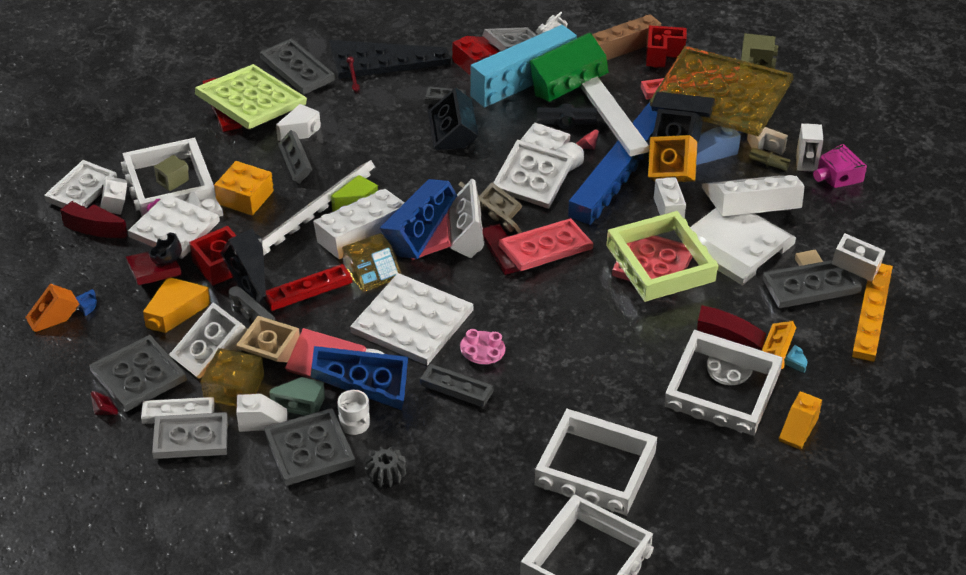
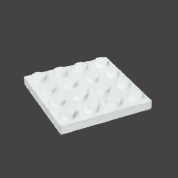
M397 273L350 326V332L428 366L471 314L473 304Z

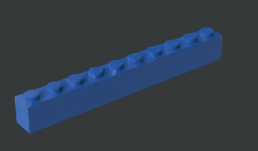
M654 97L633 122V125L649 145V150L650 137H653L657 112L651 109ZM618 140L569 200L568 217L591 225L596 218L600 217L603 208L610 204L614 194H618L622 184L628 181L630 174L637 170L640 161L645 160L647 153L629 156Z

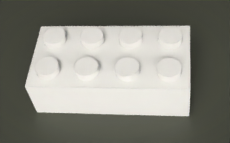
M386 189L378 190L368 197L360 198L357 202L343 206L339 210L325 214L313 221L317 242L338 259L346 257L385 239L379 228L405 202Z

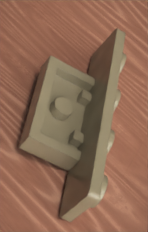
M460 182L458 186L462 190L465 184ZM492 182L481 195H478L480 210L482 212L484 210L488 211V215L495 222L500 220L503 223L502 226L510 233L513 231L517 234L522 233L518 225L511 220L522 208V205Z

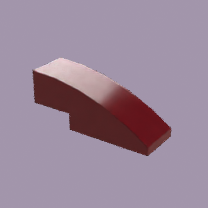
M71 201L60 210L63 226L74 231L107 238H126L128 236L124 219L94 204L87 209Z
M701 305L697 331L762 351L766 337L764 331L736 315Z

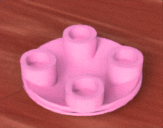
M470 329L461 340L460 350L463 356L471 362L492 364L504 356L505 344L499 332Z

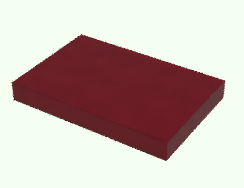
M149 251L126 257L127 264L137 285L181 274L177 261L168 265H157L152 262Z

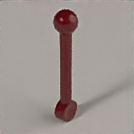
M348 57L347 63L350 66L353 81L352 90L358 92L360 86L357 84L355 77L354 58Z

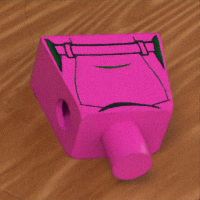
M842 144L820 157L818 169L814 170L813 176L817 182L826 180L834 188L864 182L867 165Z

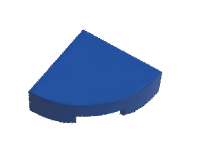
M93 289L76 297L79 302L77 308L84 316H87L95 309L97 299Z

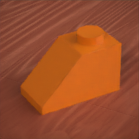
M50 284L25 318L32 330L38 332L67 321L72 313L75 312L79 302L71 290Z

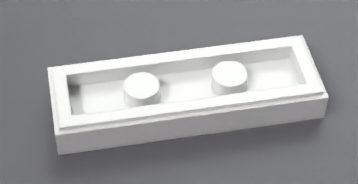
M214 397L143 401L142 424L155 423V416L214 413Z

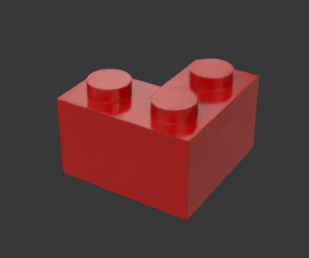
M649 25L646 66L655 68L665 67L666 56L674 58L684 57L687 28Z

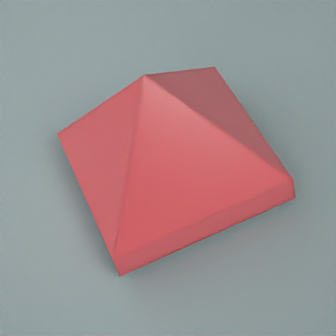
M593 130L576 144L582 149L595 150L599 131Z

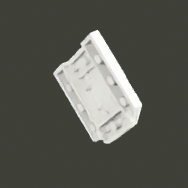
M717 208L690 227L697 234L702 245L706 246L711 257L717 261L718 271L742 286L756 275L758 267L778 251L783 254L795 244L796 237L755 213L722 217Z

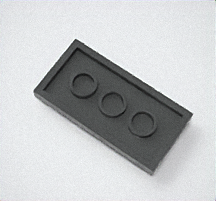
M292 38L260 52V58L303 95L335 80V74Z
M832 260L764 272L762 278L778 308L858 294L862 290V286L855 274L833 265Z

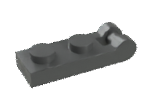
M237 286L230 288L229 296L232 299L231 306L234 311H241L243 316L254 322L257 316L275 321V317L242 288Z

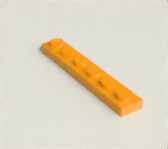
M881 263L873 281L867 280L852 353L854 358L875 361L893 268L891 265Z

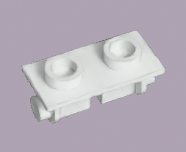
M562 12L556 16L552 15L547 20L546 25L541 24L536 30L537 35L560 25H564L567 28V22L560 18Z

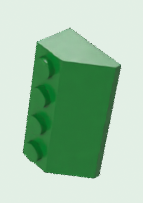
M587 33L530 60L535 96L549 102L581 87L582 83L597 76L599 78L609 73L606 54L592 33Z

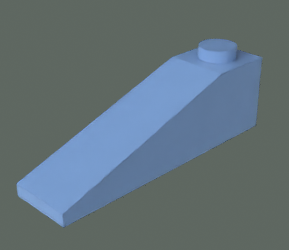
M732 124L716 127L701 133L697 144L696 165L738 154L741 135Z

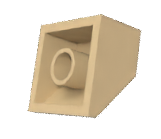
M257 316L237 343L236 349L277 362H288L300 336L299 328Z

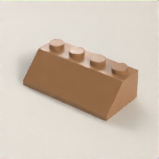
M649 14L592 35L606 54L607 60L646 47L649 25L661 26V23Z

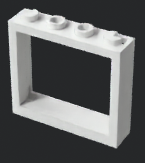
M195 138L123 153L124 162H121L123 174H125L131 198L136 199L133 200L135 210H140L142 217L148 212L147 206L150 203H154L156 199H162L166 194L145 199L135 169L157 165L172 155L179 159L191 158L201 186L168 193V195L183 201L193 191L199 201L216 197L212 179Z
M694 330L665 393V407L674 409L675 412L680 411L689 414L696 419H704L718 426H725L735 429L740 433L744 432L754 436L780 374L783 357ZM694 351L768 374L752 415L677 391Z
M566 409L535 469L534 485L545 490L563 494L566 497H572L575 494L599 507L627 515L656 453L657 437ZM567 432L640 455V459L624 492L549 468Z
M574 494L522 559L520 575H555L541 568V565L577 519L636 548L617 575L638 574L641 562L644 558L648 559L653 552L654 547L651 546L653 533Z

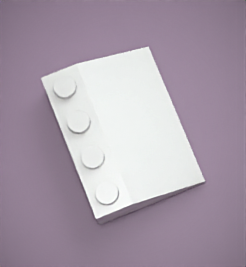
M793 175L702 184V189L722 217L802 208L804 184L797 176Z

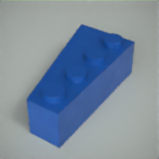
M428 179L379 228L398 257L413 259L420 257L457 197L449 181Z
M314 346L310 377L347 391H362L369 399L402 410L408 357Z

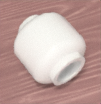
M568 142L556 150L557 152L573 156L574 162L569 172L583 164L584 151L577 144Z

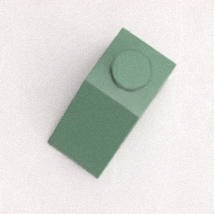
M303 377L272 388L269 392L270 399L287 408V412L304 416L319 412L325 399L324 382Z

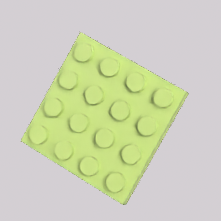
M254 64L195 87V95L247 129L288 113L299 104L306 105L307 101L305 96Z

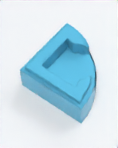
M794 345L784 359L785 365L805 373L808 361L803 354V350Z

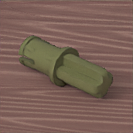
M752 148L749 154L750 159L764 163L766 167L772 166L785 172L790 164V159L777 156L772 151L769 153Z

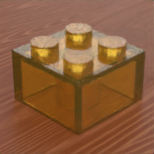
M218 348L201 379L203 398L214 397V402L237 407V395L256 394L264 378L262 357Z

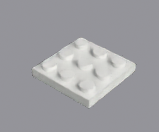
M517 139L494 184L511 197L550 208L574 162L573 156Z
M166 194L128 230V235L130 238L154 247L156 246L157 239L166 240L169 232L176 233L182 246V253L179 258L183 259L190 252L189 242L207 235L220 222L218 214Z

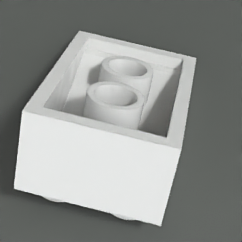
M213 302L169 355L200 379L241 352V350L236 349V345L248 329Z

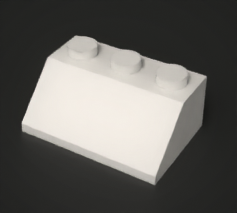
M471 179L457 194L456 199L449 208L450 248L469 258L480 252L484 246L480 201L474 179Z

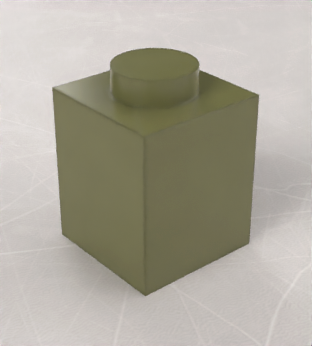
M175 155L154 166L156 182L169 192L189 181V167L187 163Z

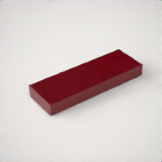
M497 224L483 228V240L503 273L507 275L520 271L499 247V240L508 237L501 225Z

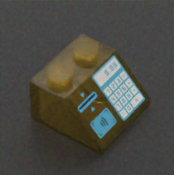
M382 233L342 247L343 265L362 292L389 283L397 273L401 274L393 249Z

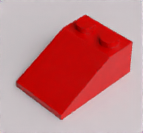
M466 36L452 42V61L470 76L471 64L500 52L485 37Z

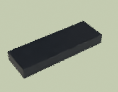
M656 92L651 109L658 112V109L697 113L701 117L710 118L715 105V98Z

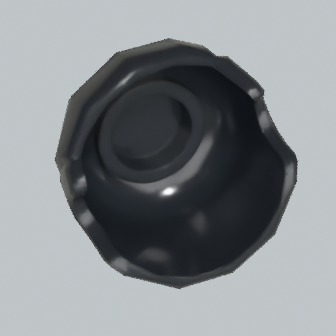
M169 232L166 240L157 239L156 246L149 251L152 262L157 265H168L180 257L182 246L176 233Z

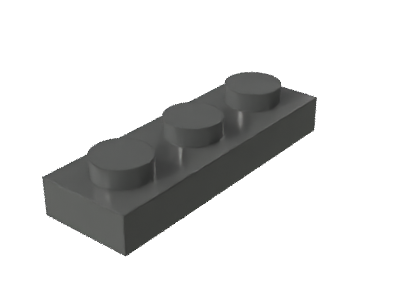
M290 130L278 145L293 181L300 184L310 174L312 167L297 133Z
M433 364L428 366L420 378L421 386L481 407L485 406L493 393V385Z

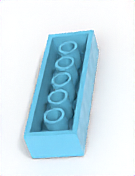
M560 25L471 64L470 96L485 108L533 86L530 60L577 39V35L564 25Z

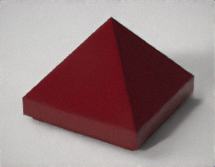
M96 391L90 393L95 415L118 414V410L110 397Z

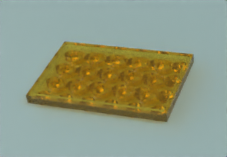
M685 46L656 92L715 98V105L710 118L702 117L704 122L759 137L792 83L793 74ZM656 92L650 100V106L652 105Z

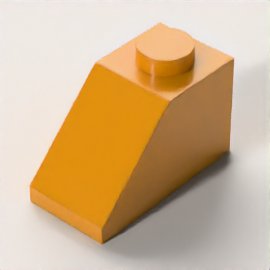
M800 391L791 406L779 441L801 450L819 418L822 399Z

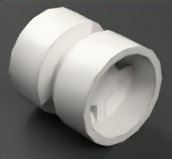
M345 391L339 396L337 402L339 424L342 431L347 434H361L368 429L370 424L369 399L362 391Z

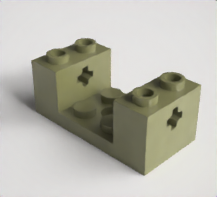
M744 33L734 114L747 113L749 119L765 121L766 113H770L772 102L769 100H773L774 89L770 88L771 80L751 78V75L770 77L771 69L775 70L776 58H773V56L777 57L778 45H775L776 37Z

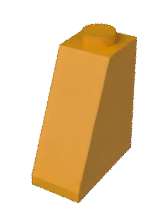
M172 277L167 278L143 311L146 328L167 333L210 304L208 287Z

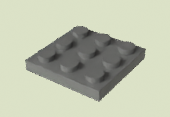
M151 335L89 365L92 374L125 412L142 404L143 401H148L187 380L183 370Z
M332 408L264 427L265 437L285 486L356 465L355 457Z

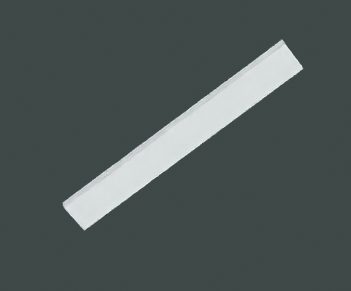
M598 76L582 83L581 89L594 107L597 108V111L629 156L648 153L649 145Z

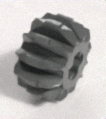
M391 446L387 450L380 447L379 451L372 450L370 456L366 458L365 473L370 478L371 483H378L380 488L384 484H388L391 488L393 482L400 484L401 478L405 477L406 459L402 456L400 450L393 451Z

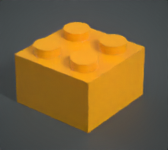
M690 135L650 137L648 177L654 182L656 179L676 177L678 182H694L696 178L697 141Z
M235 161L214 184L218 203L253 216L274 191L272 172Z

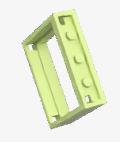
M678 211L608 230L606 246L644 302L716 281L717 270H719L717 261L711 257L706 246L702 245L697 234L691 230L686 219ZM674 230L699 266L651 279L627 243Z

